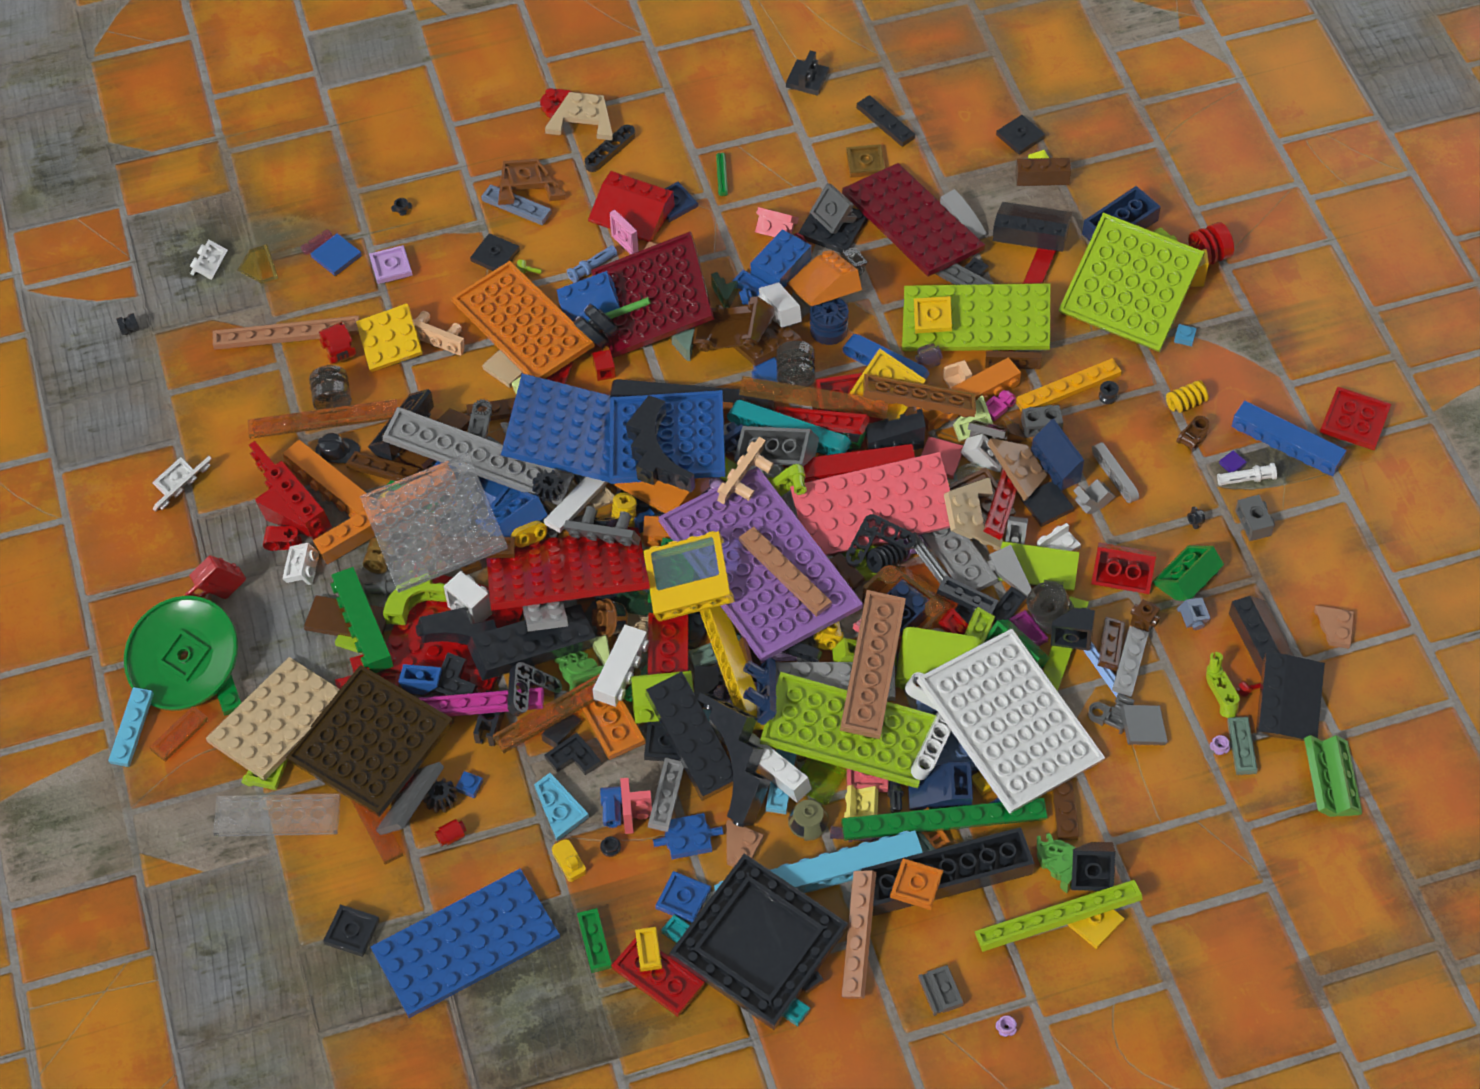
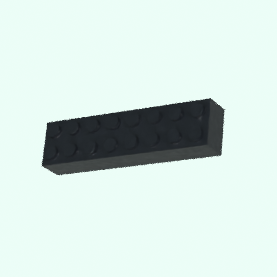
M1021 827L904 857V859L943 870L934 900L1033 875L1035 864ZM903 858L861 869V871L876 872L873 916L915 906L890 898Z

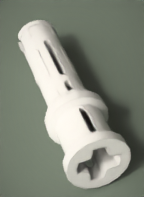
M1274 463L1261 467L1255 465L1252 469L1217 474L1219 486L1252 480L1261 482L1264 479H1277V470Z

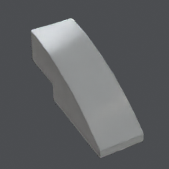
M955 189L941 196L940 204L964 224L977 238L982 239L987 235L973 210Z

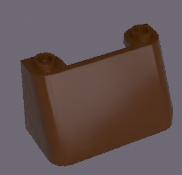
M758 296L751 297L748 306L723 308L720 305H716V308H712L714 320L695 326L692 344L704 352H708L711 349L743 346L751 348L758 344L773 320L775 308Z

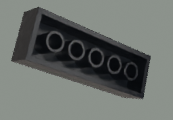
M581 604L565 608L568 626L528 631L526 620L471 636L467 647L482 681L510 673V668L518 662L533 666L567 656L570 653L590 649L596 637Z
M681 671L646 689L645 695L701 801L733 786L732 763L683 672Z

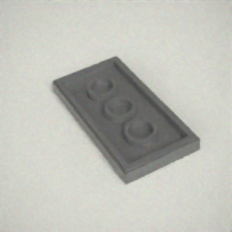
M440 762L416 770L376 829L380 835L405 827L444 769Z

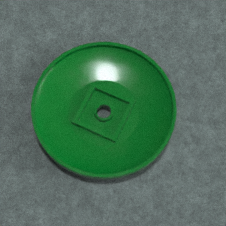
M179 596L158 603L138 620L126 642L124 670L130 687L132 689L135 687L151 690L154 695L150 705L163 710H186L206 702L225 685L234 669L238 654V639L235 627L223 609L210 600L201 597ZM188 651V657L185 660H181V654Z

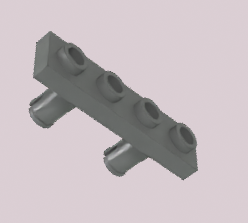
M587 506L582 522L566 520L564 528L574 538L582 536L592 541L601 539L607 543L620 542L625 546H631V544L639 545L641 540L635 531L627 530L632 517L627 512H620L616 527L594 525L598 510Z

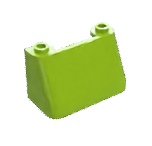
M915 627L903 629L895 687L905 690L907 682L914 673L926 674L982 644V641L974 636Z

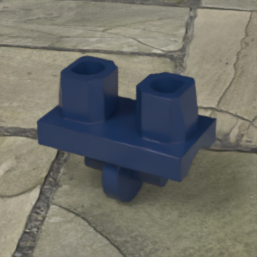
M735 422L727 425L726 430L728 433L724 435L725 452L737 451L742 424L738 426Z

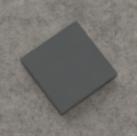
M1123 705L1120 708L1129 745H1165L1168 742L1160 706Z

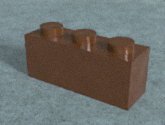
M1070 158L1017 159L1016 185H1069L1071 176Z

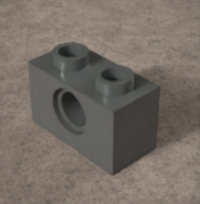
M1260 495L1238 500L1235 512L1249 541L1271 536L1275 522L1273 517H1270L1265 501H1262Z

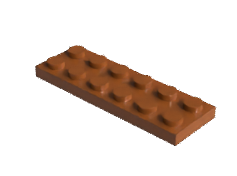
M864 374L863 397L869 400H882L889 404L898 403L906 407H921L927 411L937 410L944 414L954 413L962 417H975L976 401L974 393Z

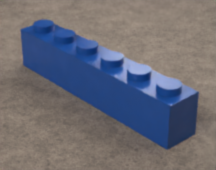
M1245 400L1233 418L1231 427L1237 431L1260 440L1270 447L1278 449L1325 474L1334 476L1344 460L1347 450Z

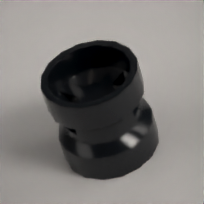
M134 313L128 314L125 318H116L122 335L128 334V331L135 332L140 330Z

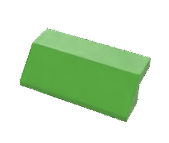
M1311 735L1305 737L1304 741L1318 811L1330 817L1361 815L1362 809L1348 741L1337 735L1324 741Z

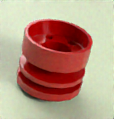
M1216 222L1208 225L1206 228L1192 231L1189 234V246L1199 250L1207 249L1209 265L1231 258L1234 255L1232 235L1222 222Z

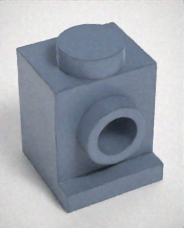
M1203 598L1187 599L1177 608L1178 612L1182 614L1186 627H1193V630L1203 628L1204 624L1211 619Z

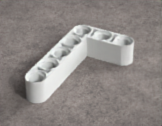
M920 672L914 673L905 686L907 694L937 710L917 682V679L924 674ZM937 712L911 767V774L918 780L926 779L933 770L951 732V729L939 712Z

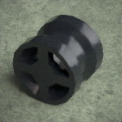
M1113 381L1103 382L1100 386L1099 400L1104 404L1116 402L1119 391L1118 385Z

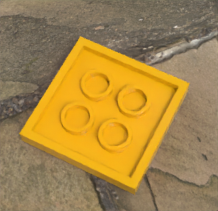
M408 304L356 321L371 372L423 354Z
M879 348L848 396L882 419L888 418L891 421L900 418L899 415L904 414L908 407L898 403L889 404L882 400L872 401L863 397L864 374L924 384L926 379Z

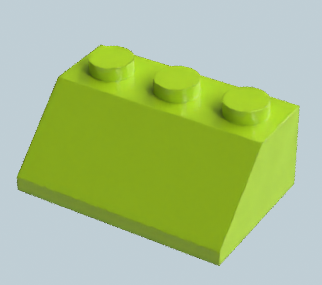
M685 671L683 674L693 691L691 671ZM679 672L631 676L635 723L659 721L645 695L646 689Z

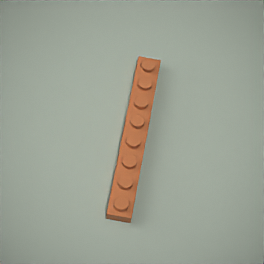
M359 316L213 331V347L215 350L321 339L318 332L339 322L345 325L350 335H360L356 324Z

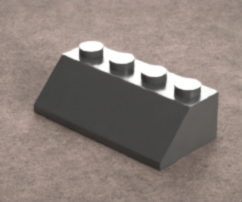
M742 426L734 461L738 462L742 455L746 456L750 443L752 441L756 442L758 437L766 440L763 451L760 454L765 459L777 465L801 464L804 466L815 457L819 437L811 429Z

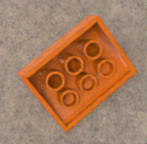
M831 250L824 251L822 255L816 256L787 283V286L811 307L862 290L858 269Z
M695 478V489L692 492L661 481H657L655 485L644 482L615 484L616 487L663 513H667L699 497L710 487L709 478Z

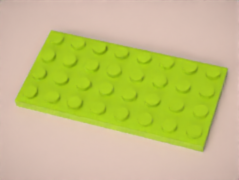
M1050 284L904 286L902 351L1050 350ZM951 296L952 331L915 333L914 299Z
M780 672L776 685L777 713L772 720L765 724L760 744L918 788L920 780L913 777L911 767L936 715L887 702L880 739L840 731L847 690Z

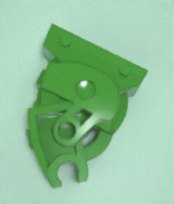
M583 651L570 653L567 656L554 659V662L559 664L563 678L570 684L572 695L595 685L604 667L598 666L597 662L592 658H588V654Z
M1050 833L1046 834L1047 842H1042L1041 836H1037L1036 856L1042 869L1047 868L1051 872L1052 877L1061 881L1060 888L1068 893L1071 889L1073 849L1076 847L1061 840H1053Z

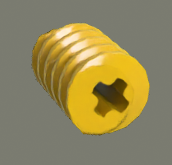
M1201 380L1194 381L1192 384H1187L1185 387L1182 386L1166 394L1169 409L1173 412L1176 409L1178 413H1182L1183 408L1188 410L1189 405L1193 408L1196 406V403L1200 405L1202 400L1204 402L1209 400L1207 389Z
M628 493L616 494L613 497L611 515L612 518H619L620 512L631 514L632 517L628 527L633 528L635 527L637 506L634 496Z

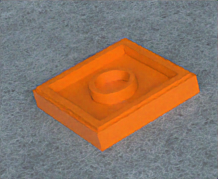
M903 858L890 898L931 910L943 870Z

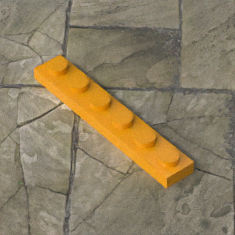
M1113 358L1015 397V403L1021 412L1022 409L1029 407H1045L1100 385L1105 381L1121 376L1122 371Z

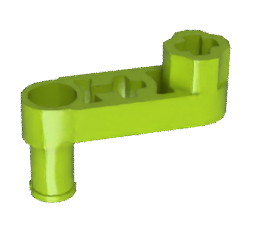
M794 464L786 468L775 478H767L781 497L790 491V486H794V492L797 495H802L807 491L804 482L805 472L801 464Z
M1215 652L1214 658V653H1211L1210 664L1207 666L1206 671L1207 683L1220 704V714L1223 717L1234 718L1238 713L1239 695L1225 671H1223V655Z

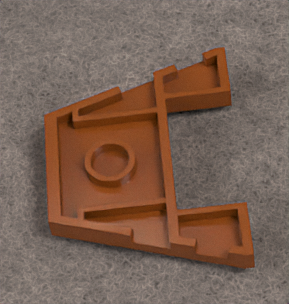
M538 159L503 161L498 205L514 204L512 190L545 188L549 201L565 200V192L558 188L557 182L549 177V172Z

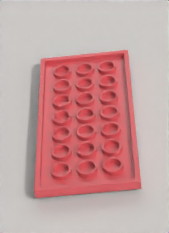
M940 452L805 483L807 491L802 495L795 494L794 486H790L798 520L826 556L835 555L838 552H847L863 520L870 514L877 515L912 533L916 532L918 535L950 528L944 494L949 492L950 488ZM875 520L868 522L869 528L876 526L879 528L878 532L881 533V528L884 524L881 523L879 527L875 525ZM886 528L884 534L887 537H892L895 535V531L892 528ZM898 532L896 540H898L899 538L903 539L900 537V532ZM861 536L858 538V543L860 545H867L869 539L866 536ZM875 537L871 546L887 542Z

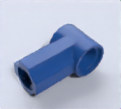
M621 786L601 787L603 824L609 828H616L621 825Z

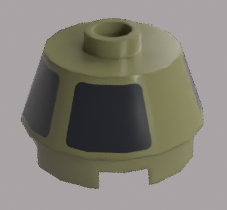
M813 800L799 802L790 811L788 817V825L793 834L804 838L805 841L820 838L829 824L827 812L818 802Z

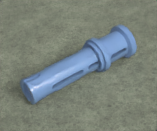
M610 245L587 261H580L579 265L567 269L569 279L576 283L583 276L590 275L592 269L616 256L617 250L613 245Z

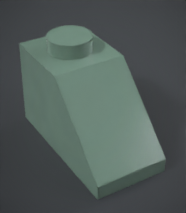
M695 327L671 336L672 345L686 361L691 360L694 346L692 339Z

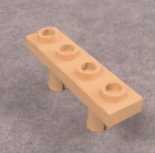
M422 311L416 319H413L419 340L460 356L464 353V338L458 336L462 332V327L459 324L453 323L448 331L428 325L426 323L430 320V314L426 311Z
M758 437L756 442L752 441L750 443L746 456L742 455L737 462L738 467L730 471L727 477L728 481L726 483L722 482L718 488L719 496L717 501L725 504L732 493H736L748 501L752 498L755 490L742 484L741 480L751 466H756L766 473H769L773 468L774 463L760 455L766 440Z

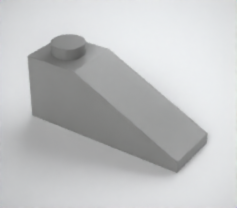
M1009 545L989 554L990 560L987 562L991 571H995L997 576L1008 585L1027 596L1031 603L1034 602L1035 595L1012 546Z

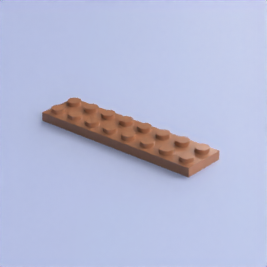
M870 590L866 592L840 731L880 739L906 598Z

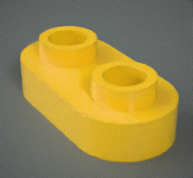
M536 520L516 528L512 532L511 537H515V545L522 548L542 540L547 534V526L541 521Z

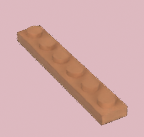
M754 526L739 536V542L816 617L832 606V601Z
M874 871L853 872L842 997L846 999H865L876 872Z

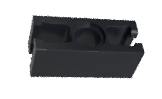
M505 712L479 714L473 732L475 743L482 744V733L484 730H488L490 733H486L485 737L488 738L489 746L495 747Z

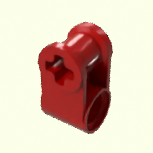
M268 526L265 529L263 547L269 551L289 550L291 544L292 546L302 544V540L298 536L297 528L294 526Z

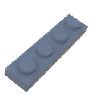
M491 184L481 196L482 201L542 226L551 215L550 208L513 194L514 204L498 205L500 188Z

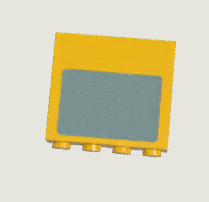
M711 531L706 533V535L698 537L691 536L683 541H672L667 545L653 546L648 550H644L653 613L658 621L735 602L734 595L729 588L722 543H724V539L719 531Z

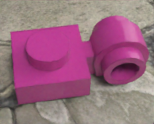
M1003 390L998 398L993 396L986 402L993 421L1003 415L1008 407H1012L1015 404V395L1009 390Z

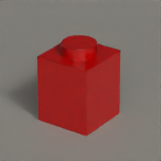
M601 350L592 353L597 381L616 378L611 350Z

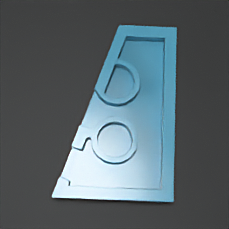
M551 773L534 784L556 841H559L589 818V814Z

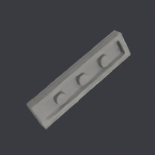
M1129 627L1112 691L1129 697L1132 696L1149 632Z
M669 758L664 760L648 828L666 832L669 830L684 769L681 761Z

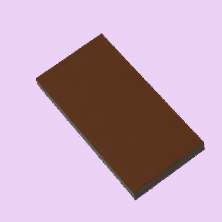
M449 408L436 421L466 432L471 416ZM406 449L399 454L401 461L423 470L435 461Z
M316 595L305 621L304 630L334 636L343 635L351 637L348 629L351 625L350 623H345L342 612H345L344 608L340 609L337 600L334 598ZM370 605L383 636L387 625L383 615L384 607Z

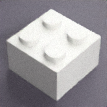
M460 571L444 585L448 607L451 610L465 607L471 624L484 622L492 615L488 590L484 586L480 587L470 575L466 576Z

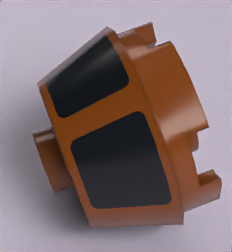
M608 598L597 601V608L592 610V625L596 626L598 630L596 634L599 636L606 635L608 638L620 633L624 625H627L628 620L625 606Z

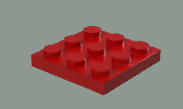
M1337 386L1320 433L1375 450L1391 404Z

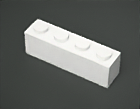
M624 625L593 687V697L595 700L615 707L619 700H623L626 692L625 687L631 683V676L634 675L633 671L639 667L641 655L648 649L647 632Z

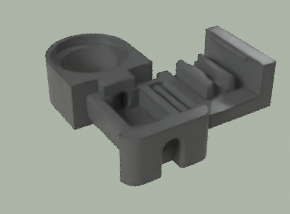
M1118 693L1115 707L1094 702L1089 707L1088 717L1091 721L1101 726L1105 723L1119 729V734H1122L1125 729L1120 708L1123 705H1134L1135 700ZM1100 709L1103 715L1095 716L1092 710Z

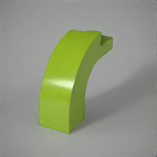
M419 577L398 586L388 597L384 607L383 615L386 624L406 625L410 610L422 601L447 602L444 591L445 584H433L431 577Z

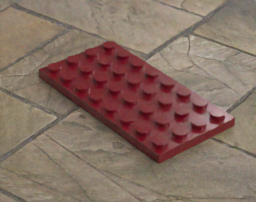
M899 163L842 188V194L928 277L985 249V244L941 205Z

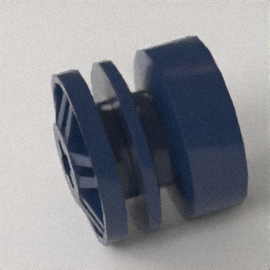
M836 298L811 307L810 332L815 341L825 345H834L843 341L847 336L849 310L847 304L842 299Z

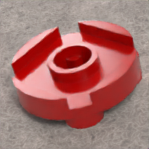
M547 89L540 99L542 112H545L547 117L552 118L571 91Z

